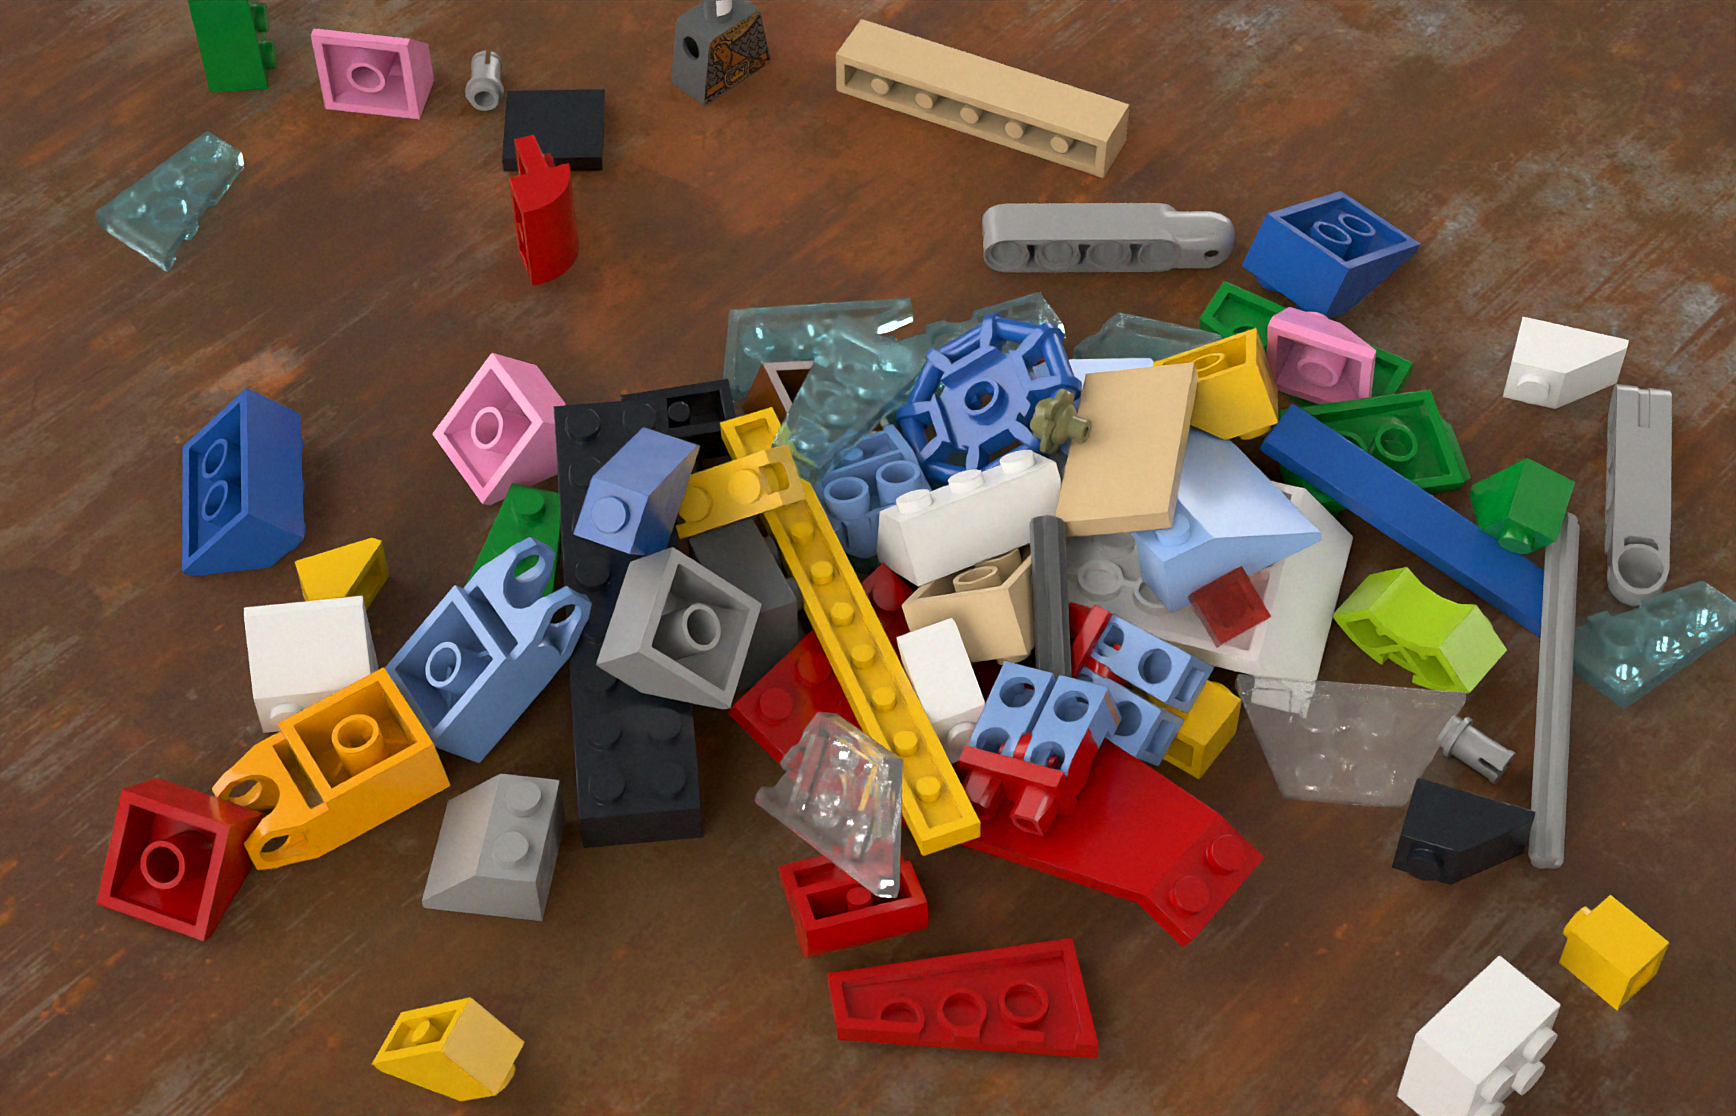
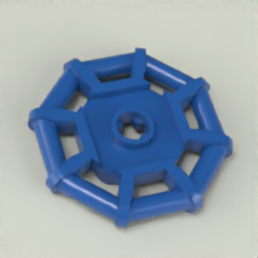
M999 312L985 315L983 323L939 349L935 350L931 347L925 354L928 359L905 406L896 411L895 424L903 431L905 441L914 451L928 484L937 483L947 486L949 485L948 479L951 476L967 470L978 469L983 472L1001 465L1000 459L1003 456L1015 451L1032 450L1048 459L1051 457L1047 453L1040 452L1041 439L1034 437L1030 431V423L1035 413V407L1041 400L1055 398L1060 389L1073 392V401L1079 399L1082 393V382L1074 376L1062 344L1064 333L1059 327L1051 322L1038 325L1007 319ZM1007 341L1020 343L1016 351L1009 350L1010 354L1001 352L1003 344H1006ZM1044 357L1050 376L1036 379L1032 367ZM940 382H942L945 388L939 398L935 392ZM990 393L993 396L990 403L986 407L977 410L982 406V397ZM933 423L937 436L929 442L925 429H927V425ZM1015 440L1022 444L990 463V455ZM954 451L967 456L966 468L945 462Z

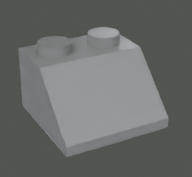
M674 547L631 561L596 666L641 693L718 709L730 708L762 603Z
M499 774L450 799L447 803L422 899L423 908L543 921L566 821L560 780Z

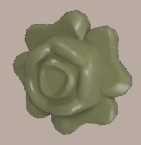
M1060 389L1055 398H1046L1039 401L1036 405L1030 429L1033 431L1034 437L1041 439L1040 452L1054 456L1059 450L1060 445L1066 443L1070 438L1085 442L1089 437L1091 421L1077 417L1076 409L1073 406V392Z

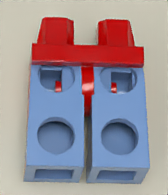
M1073 602L1068 603L1070 637L1075 639L1070 647L1072 678L1109 687L1122 717L1113 738H1105L1132 756L1159 766L1182 726L1184 719L1129 689L1131 684H1134L1162 702L1189 713L1214 666L1096 604L1093 608ZM1036 661L1032 668L1036 669ZM1076 697L1078 702L1089 704L1088 700Z
M1004 661L975 726L969 746L965 745L958 760L966 774L962 787L978 819L992 820L1002 799L1015 802L1009 815L1014 826L1024 832L1038 836H1044L1057 814L1068 817L1072 816L1078 803L1076 796L1086 784L1091 763L1104 738H1113L1122 720L1109 687L1059 675L1056 681L1053 673ZM1023 683L1032 685L1035 690L1025 688ZM1076 697L1088 700L1089 704L1078 702Z

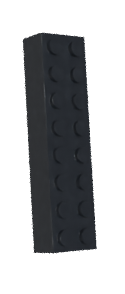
M667 398L554 406L564 584L580 594H586L592 602L589 619L582 630L572 655L569 657L578 814L584 848L703 838L692 703L641 693L596 666L629 563L648 555L629 554L573 535L592 476L643 427L670 436ZM676 518L666 549L674 547L679 551ZM574 604L566 605L567 618L573 613L575 609Z

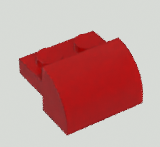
M530 135L514 139L519 176L509 178L518 252L530 281L535 286L554 280L564 274L577 258L579 242L569 163L555 166L551 153L542 154L535 136Z
M895 838L778 866L780 884L795 923L797 943L805 959L923 931L928 927L927 900L911 861H904Z

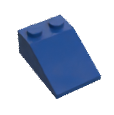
M1338 191L1267 213L1241 266L1256 276V281L1262 287L1273 292H1280L1295 302L1298 310L1317 312L1330 319L1346 313L1413 256L1417 252L1420 243L1342 191Z

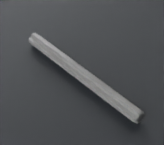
M1569 512L1565 513L1557 541L1545 546L1531 810L1536 811L1530 830L1528 853L1532 866L1539 869H1557L1564 862L1580 526L1577 523L1578 518Z

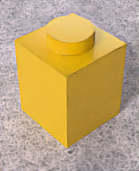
M1609 895L1593 911L1585 906L1567 923L1562 933L1567 938V942L1559 963L1614 1009L1618 1010L1657 974L1670 942L1613 896Z

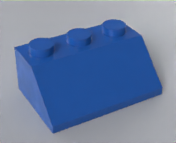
M246 388L183 446L182 573L190 576L270 568L289 551L295 550L301 544L306 532V524L303 515L305 483L302 479L303 440L301 438L300 413Z

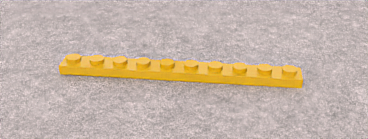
M770 407L720 422L721 436L732 460L762 450L789 445L806 499L759 514V517L768 535L772 537L776 544L780 560L788 577H793L798 584L808 619L922 856L981 837L980 821L773 408ZM770 465L763 466L771 493L778 492L779 482L774 469Z

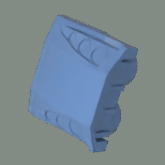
M893 424L883 427V431L804 456L801 453L796 455L844 552L863 559L877 555L880 511L897 505L896 499L907 492L920 489L932 491L920 468L914 451Z

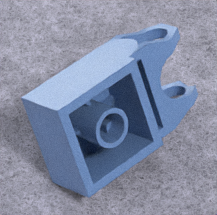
M529 537L511 546L507 551L483 565L464 588L454 585L385 667V670L436 748L480 763L572 655L582 630L589 619L592 602L586 594H580L568 586L542 598L544 588L551 578L556 554L550 545ZM531 555H539V560L534 567L520 576L514 577L515 567L522 559ZM570 604L575 605L573 613L566 620L556 624L550 623L553 614L559 608Z

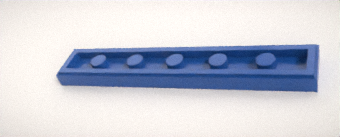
M1292 403L1263 441L1259 449L1260 451L1538 637L1541 636L1544 570L1519 553L1504 549L1499 545L1498 539L1480 531L1477 525Z

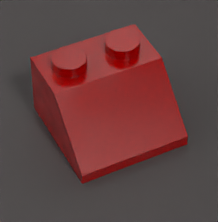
M160 778L122 789L96 904L201 941L208 940L251 870L253 862L243 844L263 819L264 813Z

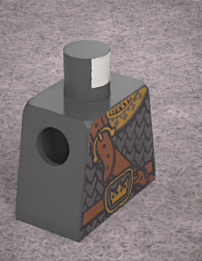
M702 0L701 3L680 15L676 21L671 83L703 106L771 63L761 13L756 6L747 0Z

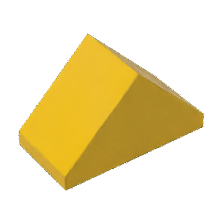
M375 538L362 540L295 561L305 601L363 596L365 609L367 610L389 577L383 543Z

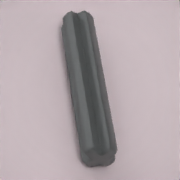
M1055 515L1038 516L1032 518L1029 524L1036 669L1053 673L1057 681L1059 675L1072 678L1065 523L1062 518Z

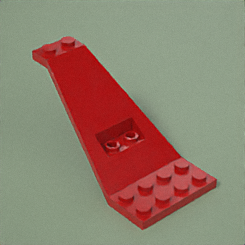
M883 562L861 585L903 667L896 637L910 633L902 604L914 591ZM813 629L732 706L728 714L811 796L908 827ZM993 660L979 661L976 665L972 666L985 703L1002 668L1001 665ZM1023 683L1025 688L1035 690V688H1033L1029 684ZM1104 738L1091 763L1088 779L1082 791L1076 796L1078 803L1071 817L1057 814L1044 836H1038L1024 832L1014 826L1009 815L1015 802L1002 799L992 820L985 821L979 819L981 837L959 844L1135 902L1182 947L1190 943L1265 858L1219 813L1107 738ZM958 761L951 765L963 786L966 774Z

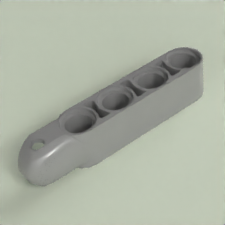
M1162 203L999 204L989 208L982 218L984 261L989 268L998 272H1162L1172 268H1212L1221 264L1229 257L1233 251L1236 234L1231 220L1221 213L1212 211H1177L1174 207ZM1207 251H1218V253L1213 257H1207L1205 255Z
M1615 384L1610 399L1607 422L1604 551L1605 555H1607V583L1611 594L1620 603L1632 607H1641L1651 604L1661 596L1670 570L1672 393L1669 390L1639 389L1638 386Z

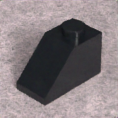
M1417 778L1392 868L1408 872L1420 880H1436L1452 885L1523 854L1536 811Z

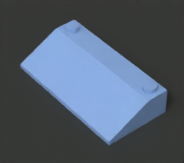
M1151 358L1069 359L1074 376L1082 382V389L1087 373L1152 367L1154 364ZM1046 362L1032 367L1036 379L1050 376ZM1080 398L1073 401L1076 412H1078ZM1192 425L1189 428L1172 528L1130 532L1136 539L1144 583L1171 613L1322 541L1321 532L1230 439L1223 440ZM1071 438L1063 445H1060L1058 453L1066 461Z

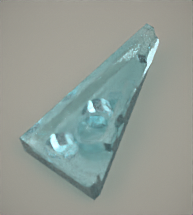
M911 298L730 309L723 379L729 380L733 402L747 396L762 363L828 360L912 322L913 307Z

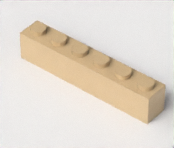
M861 19L836 53V91L1104 178L1126 142L1129 104Z

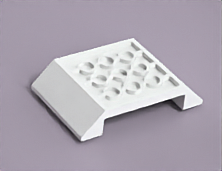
M1057 451L1049 459L1056 462L1062 483L1067 461ZM1271 481L1321 532L1322 541L1173 613L1165 607L1144 583L1136 539L1130 532L1070 537L1066 552L1068 603L1073 602L1093 608L1096 604L1210 665L1254 675L1255 680L1250 703L1308 716L1353 536L1305 488Z

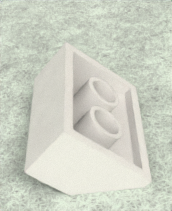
M1032 450L1015 451L1003 456L1000 459L1001 465L983 472L978 469L963 471L951 476L948 479L949 485L931 492L927 489L914 490L899 496L896 499L897 505L880 511L876 550L879 562H884L891 570L919 587L1030 543L1029 524L1031 519L1038 516L1055 515L1062 485L1056 462Z

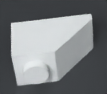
M1523 317L1503 397L1557 409L1617 383L1629 340Z
M949 618L896 637L904 671L950 763L953 764L958 762L965 745L969 746L971 736L986 703L957 625L953 618Z

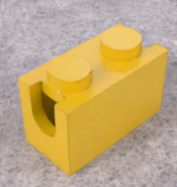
M789 445L762 450L690 475L678 512L686 522L676 526L679 538L684 539L806 499ZM770 465L774 469L779 482L778 492L771 493L763 466Z

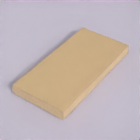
M1194 362L1087 373L1085 375L1077 417L1090 420L1091 431L1085 442L1071 439L1055 516L1062 518L1065 523V537L1172 528L1198 382V374Z

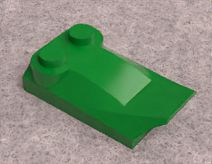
M1431 390L1299 407L1430 495L1461 489L1465 481L1471 479L1452 425L1441 418ZM1287 409L1278 410V421ZM1278 463L1285 484L1305 488L1334 518L1342 510L1347 509Z

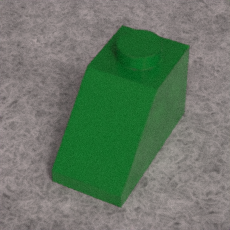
M1525 458L1472 485L1469 493L1480 531L1498 539L1499 545L1504 549L1519 554H1529L1556 542L1575 481L1529 458Z

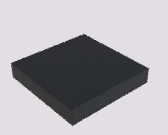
M605 89L507 91L502 152L503 170L518 171L514 139L530 135L535 136L542 154L551 153L555 166L569 163L570 170H603L606 112Z

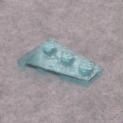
M209 131L204 132L96 210L95 215L99 227L168 272L176 261L174 252L182 241H190L199 229L197 221L207 207L217 205L244 168L241 152Z
M1702 580L1642 599L1640 608L1611 617L1607 611L1587 616L1586 625L1575 628L1573 672L1617 705L1626 709L1736 632V603Z

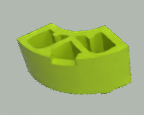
M1408 567L1370 574L1332 615L1349 638L1372 659L1383 665L1389 658L1391 661L1414 673L1412 683L1435 691L1456 694L1470 693L1507 651L1493 630L1491 622L1483 615L1477 605L1458 604L1440 597L1423 585Z

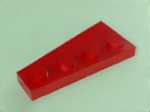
M1073 938L827 973L828 990L837 1040L1097 1058L1099 1045Z

